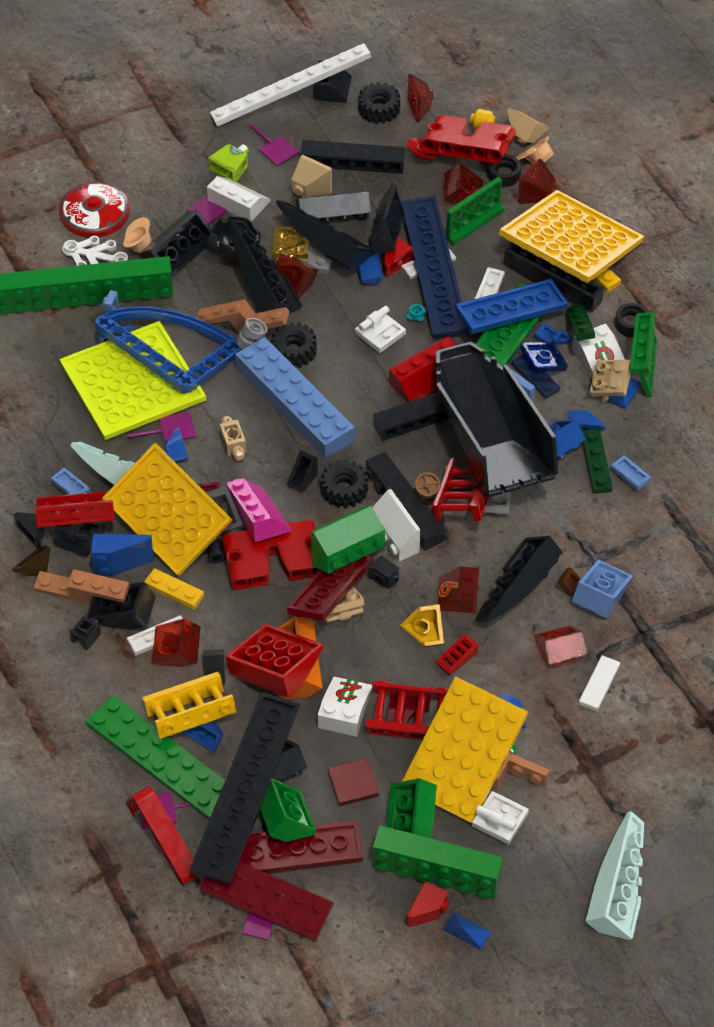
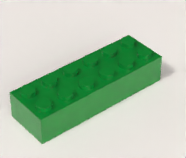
M380 825L373 845V868L381 872L396 873L401 877L415 878L424 883H434L442 888L449 887L457 889L462 893L476 894L484 899H495L502 875L503 857Z

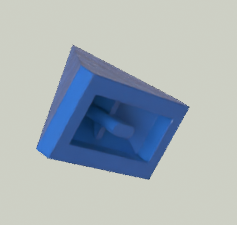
M630 377L626 396H611L609 403L626 409L642 386V383Z
M216 721L182 731V733L212 752H216L224 735Z
M453 912L443 928L447 933L480 950L491 934V931Z

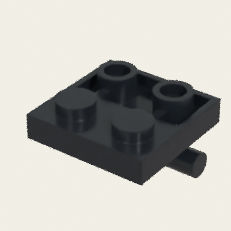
M90 522L55 526L54 531H57V534L53 538V545L88 557L92 549L93 534H103L105 524Z

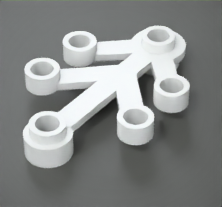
M91 236L89 239L79 243L75 240H68L62 248L66 256H72L76 266L87 265L79 255L86 256L90 264H98L96 259L108 262L128 260V256L124 252H118L114 256L101 253L105 250L109 252L115 251L116 242L108 240L100 245L98 236Z

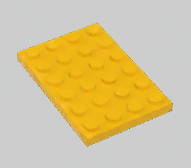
M156 443L144 453L102 498L103 500H113L114 511L138 535H152L153 551L178 576L233 521Z
M455 676L402 782L420 778L436 784L435 805L472 823L477 815V807L479 805L483 806L529 712Z

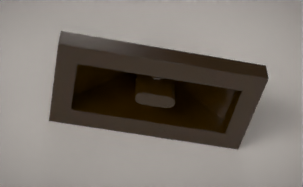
M49 546L37 548L12 568L13 572L38 575L39 571L47 572L50 555Z

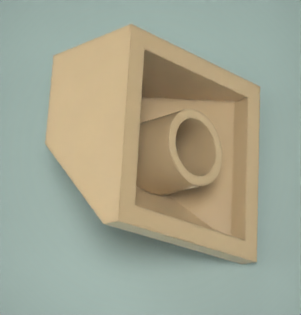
M511 108L507 110L510 125L515 129V136L518 137L517 140L521 143L526 144L529 142L533 144L549 129L548 126L523 112Z
M302 155L291 179L292 192L302 197L330 195L332 193V168Z

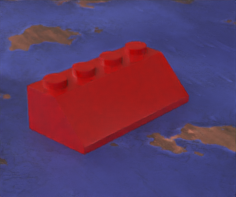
M446 337L389 369V384L407 403L436 393L438 391L436 351L456 346V344L449 337Z

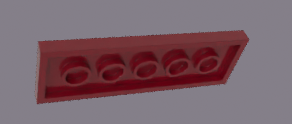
M364 556L329 574L319 570L287 606V614L310 618L315 621H324L367 571L368 567L373 563V556Z
M350 821L315 826L317 831L315 835L288 842L274 839L268 832L252 833L248 838L240 862L265 873L363 861L358 822Z
M240 861L230 886L205 878L200 887V892L314 942L317 941L334 905V902Z

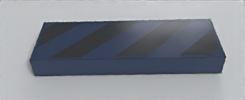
M527 353L512 360L511 365L529 383L534 385L535 389L545 399L560 391V386Z

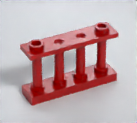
M450 459L448 466L445 467V475L437 497L432 502V512L435 513L437 521L441 520L444 511H469L472 513L474 521H481L489 497L487 495L483 496L476 480H455L456 476L474 475L471 468H456L454 459ZM452 487H477L474 492L451 491ZM448 499H473L470 503H447Z
M108 491L36 497L37 507H35L37 527L115 520L113 500L102 499Z
M384 680L372 681V693L378 694L374 718L372 720L367 719L366 734L423 741L430 727L423 724L426 699L438 700L437 713L449 689L444 687L434 689L390 684ZM386 694L398 696L395 719L392 722L382 719ZM406 697L418 698L415 722L413 724H406L402 721Z

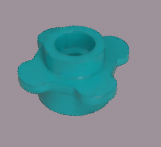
M419 304L410 306L407 319L422 322L426 309Z

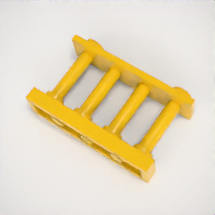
M219 672L142 697L147 717L156 715L158 720H155L160 739L237 713L233 695L223 697L221 694L224 690ZM210 696H214L216 699L205 704L202 700ZM193 702L196 704V707L187 710L183 707ZM176 709L177 713L166 717L164 714L166 711Z

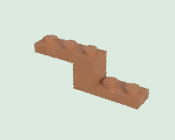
M243 299L199 309L197 319L209 324L229 321L239 333L246 319L252 317L264 322L267 329L285 326L289 310L284 307L255 313L246 300Z
M73 569L70 578L39 571L33 588L36 592L86 604L91 603L93 596L124 603L130 584L129 582Z
M509 753L492 788H499L507 771L515 776L524 777L534 784L546 786L550 770Z

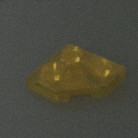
M274 227L272 258L308 259L309 241L305 237L302 238L298 235L293 227Z

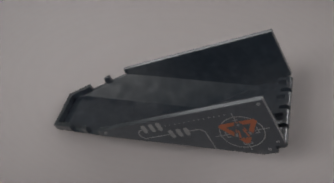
M472 342L437 350V389L483 496L493 497L500 495L502 490L505 493L520 489V485L523 488L538 484L539 480L541 483L554 480L556 474H558L556 436L508 365L502 367L497 363V358L494 356L491 358L487 357L484 350Z

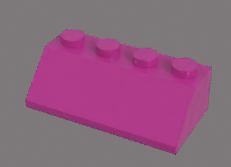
M245 478L226 483L241 521L255 542L291 532L290 526L263 488Z

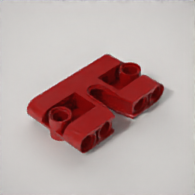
M440 115L435 119L434 123L428 125V132L421 142L422 150L427 153L499 163L503 156L509 153V145L513 141L516 131L510 125L483 122L475 130L474 134L466 135L467 119Z
M304 520L288 523L291 532L258 542L253 540L247 530L225 534L222 537V544L232 588L239 590L269 585V556L273 554L279 556L281 567L289 581L314 577L320 570L312 566L311 531L316 529L314 522Z

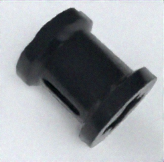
M216 538L206 548L209 553L208 561L212 564L221 563L225 559V554L221 549L222 542L219 538Z

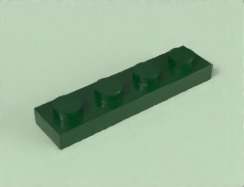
M574 304L566 308L567 316L577 341L596 338L585 306Z
M600 429L582 430L586 439L582 443L593 494L612 492L613 487Z

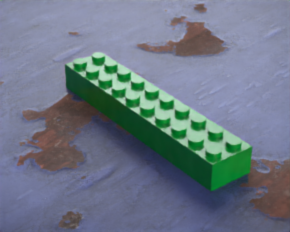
M170 257L1 273L0 314L103 304V300L108 296L110 290L117 292L118 302L173 296Z

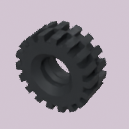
M377 82L376 85L370 83L369 87L367 85L364 86V90L361 89L360 94H358V111L360 116L362 115L364 120L368 118L370 123L375 121V124H378V122L385 124L387 120L391 122L392 118L396 119L400 113L401 100L398 89H394L393 85L387 86L388 83L385 82L383 85Z
M290 322V325L282 326V328L277 327L276 332L273 331L271 344L293 366L298 365V368H301L302 364L306 366L309 364V361L312 362L314 360V356L316 357V334L313 333L312 328L308 329V325L304 324V326H301L300 322L294 325L293 322ZM291 344L300 345V347L294 349L287 346Z
M345 459V462L336 460V464L333 462L329 463V467L326 466L324 472L321 473V495H324L325 501L329 500L331 506L335 503L337 508H340L341 505H344V508H348V505L355 507L356 502L360 504L362 503V498H366L368 493L367 471L363 469L361 464L356 466V461L349 463V459ZM341 482H348L351 484V486L347 488H341L337 486V484Z

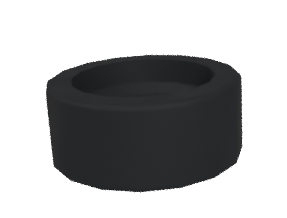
M506 154L499 163L489 162L488 177L490 181L500 177L502 179V187L512 186L519 181L521 164L516 157ZM499 167H509L513 169L514 172L510 174H500L496 172L495 169Z
M627 303L620 306L616 312V330L626 337H634L635 325L625 323L622 318L630 315L636 316L637 313L649 311L637 303Z

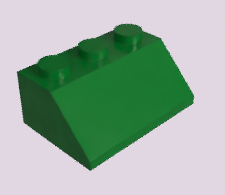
M272 778L260 808L268 834L272 838L280 839L284 842L315 835L317 831L301 791Z
M420 778L390 784L386 827L432 839L437 785Z

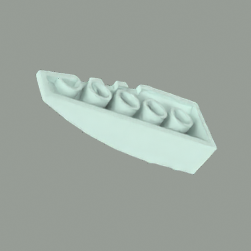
M83 442L71 443V447L87 464L114 485L135 464L132 461H119V456L109 453L103 454V450Z
M631 811L627 812L606 853L594 886L586 923L597 932L627 940L633 938L641 904V897L638 896V887L642 885V878L639 877V867H642L643 858L640 855V848H643L644 822Z

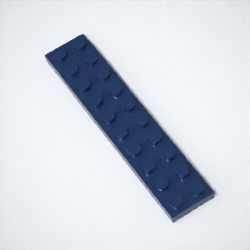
M436 195L402 200L404 219L410 244L413 248V256L433 339L468 334L469 330L455 310L456 304L462 303Z

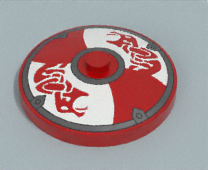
M90 182L76 186L68 191L60 202L59 213L62 224L71 233L86 238L91 236H98L100 238L113 234L122 228L128 220L130 209L126 195L119 188L108 183Z

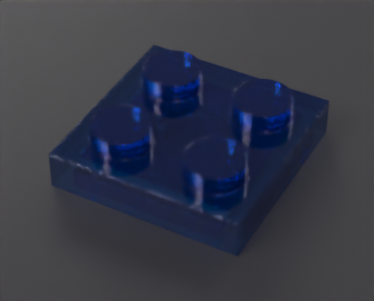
M525 342L521 344L520 350L534 372L567 370L568 364L554 342Z

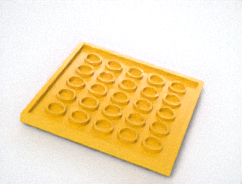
M558 190L502 227L499 235L506 240L517 244L522 249L528 250L535 254V256L548 261L550 264L561 268L566 273L572 274L586 283L641 244L644 236Z

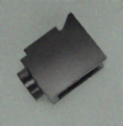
M380 556L368 567V579H372L382 587L389 589L391 586L396 585L399 580V567L383 556Z
M83 616L76 626L69 631L71 642L75 643L78 638L83 640L85 650H88L101 635L99 622L93 617L88 619Z

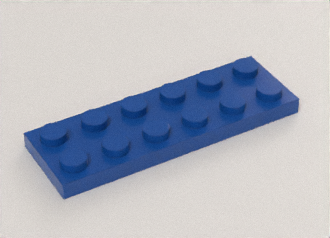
M552 279L458 303L455 306V310L469 332L474 334L566 309L568 302Z

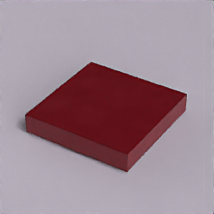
M368 759L328 768V774L339 806L379 796Z

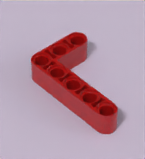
M147 786L130 796L126 800L130 812L134 816L141 815L179 882L184 886L199 877L190 873L189 869L194 858L152 787Z

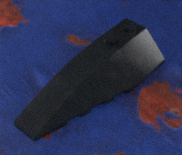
M276 201V204L291 224L309 242L326 253L327 258L341 262L340 265L346 269H350V267L358 268L374 254L372 248L347 233L334 230V226L319 222L320 219L315 216L305 215L304 210L287 201Z
M230 220L232 240L241 271L261 312L286 307L290 314L300 309L303 305L287 276L278 271L276 268L277 263L274 259L270 260L265 254L267 250L264 246L255 241L257 237L245 221Z
M550 535L528 537L522 541L504 565L503 576H498L496 580L498 585L495 589H491L489 593L490 600L484 602L475 618L476 622H490L504 614L523 600L547 577L548 571L558 562V558L563 553Z

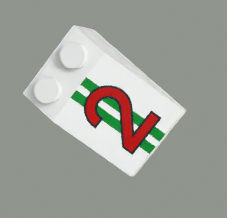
M607 324L594 328L596 337L594 339L577 341L576 336L574 335L572 350L592 379L597 360H625L617 340Z
M333 677L318 712V728L357 737L371 694L372 685Z

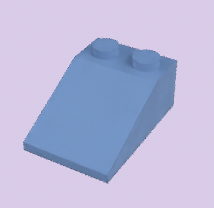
M598 559L579 581L572 602L581 608H587L595 612L598 616L608 618L631 582L633 575Z

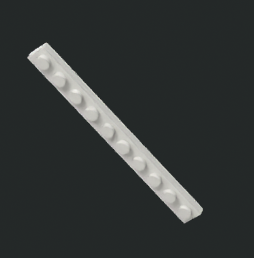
M364 43L217 108L210 112L218 127L370 59V52Z

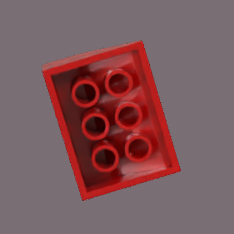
M265 623L225 657L231 676L290 697L303 685L324 645Z

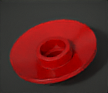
M422 138L408 140V149L416 154L417 157L425 159L439 156L438 154L427 153L422 150Z

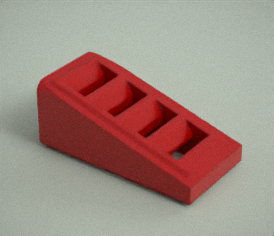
M464 634L436 661V664L450 676L478 654L479 646L467 634ZM448 660V661H449L450 663H452L453 665L450 666V665H449L448 663H446L445 661Z

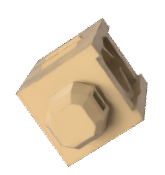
M224 416L220 424V435L228 457L233 455L237 461L243 460L244 453L246 452V441L239 421H233L230 416Z

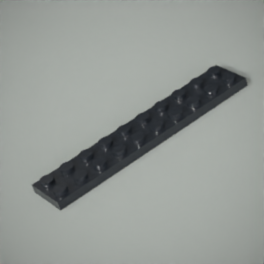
M264 692L260 693L189 869L191 874L230 886L300 708L299 703Z

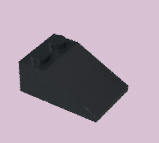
M145 582L130 584L124 603L93 596L87 618H95L99 625L129 630L147 627L156 596Z

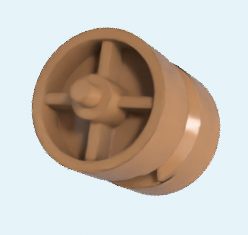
M422 473L416 479L415 492L424 504H432L440 489V480L433 473Z

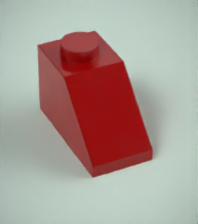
M398 237L395 250L385 252L384 276L386 278L401 269V265L413 260V248L400 237Z
M425 882L407 915V926L413 927L439 919L442 912L446 913L449 908V892Z

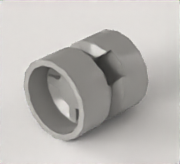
M257 318L246 319L242 330L236 338L237 345L243 350L262 339L267 332V326Z

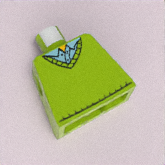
M227 144L208 158L209 170L221 177L237 182L248 167L247 153L249 149L243 144L239 148Z

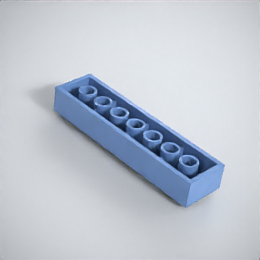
M265 337L235 354L236 369L324 459L355 441V427Z

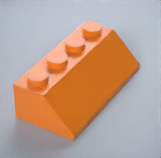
M294 616L277 627L316 641L314 622L304 617ZM319 658L316 660L303 685L290 697L277 693V697L286 700L309 698L323 689Z

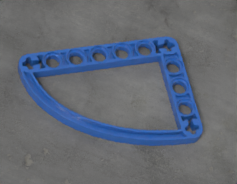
M141 306L119 308L99 316L95 323L97 332L184 393L193 391L235 359V354L242 350L237 345L236 338L223 330L195 317L163 308ZM138 318L166 321L200 332L223 345L185 372L116 322ZM113 333H120L121 336H114ZM132 342V343H134L135 345H134V346H129V345H127L126 343ZM141 352H146V353H148L149 355H148V356H143V355H141L140 353H141ZM224 355L226 358L220 359L217 356ZM154 362H160L163 365L157 366ZM206 364H212L215 367L209 368ZM168 372H174L177 375L171 376ZM194 373H200L203 376L197 377Z

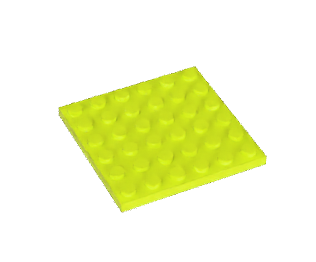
M160 321L130 332L185 372L189 370ZM110 340L59 359L60 365L104 440L206 401V395L200 385L189 393L181 392ZM132 342L126 343V344L129 345V346H134V345H135V344L132 343ZM141 352V353H140V354L143 355V356H148V355H149V354L146 353V352ZM154 362L157 366L163 365L160 362ZM168 372L171 376L177 375L174 372Z

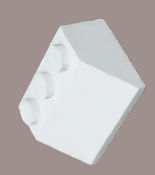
M217 176L207 186L208 201L227 209L228 212L236 216L246 217L251 222L270 203L269 198L229 178Z
M389 489L372 508L385 529V542L391 555L396 556L399 561H402L419 553L420 529L393 491Z

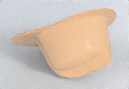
M549 136L543 138L516 158L518 160L526 158L536 165L543 164L554 154L547 142Z
M138 218L128 226L123 243L124 247L130 248L133 252L140 253L151 243L152 240L149 233L150 221L147 218Z

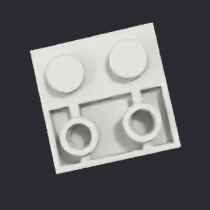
M386 305L380 310L372 312L366 317L365 321L355 328V334L379 353L406 335V329L387 315L390 310Z
M492 791L483 806L479 805L477 807V815L472 822V827L509 845L528 815L529 809Z

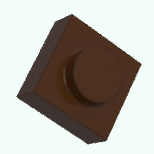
M570 567L564 570L557 583L570 596L575 594L581 578Z

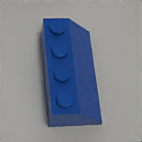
M556 420L549 425L556 436L557 459L564 457L568 450L578 448L580 443L586 440L577 420Z

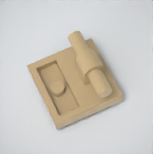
M597 360L589 393L592 396H601L602 402H608L609 396H626L631 376V360Z
M353 586L324 620L325 623L336 620L340 622L350 619L351 616L363 613L364 598Z

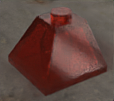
M408 74L407 100L416 122H420L431 108L434 94L426 82L412 74Z
M539 158L519 178V204L538 203L556 191V179L542 159Z
M281 253L277 260L276 268L280 273H284L287 276L295 293L300 298L312 286L319 269L285 253Z

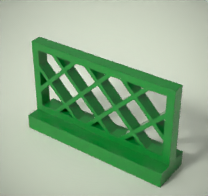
M497 177L447 211L446 229L444 231L447 242L452 246H455L505 212V207L501 205L502 179L500 177Z
M654 312L636 314L630 364L631 374L639 375L646 397H652L658 343L654 332L656 318Z

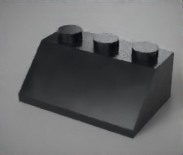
M287 739L272 777L273 779L283 782L284 778L297 776L302 773V770L308 768L298 744Z

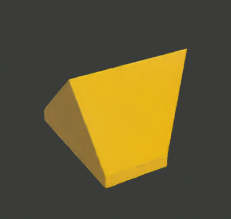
M439 604L419 607L400 624L403 629L424 646L444 644Z

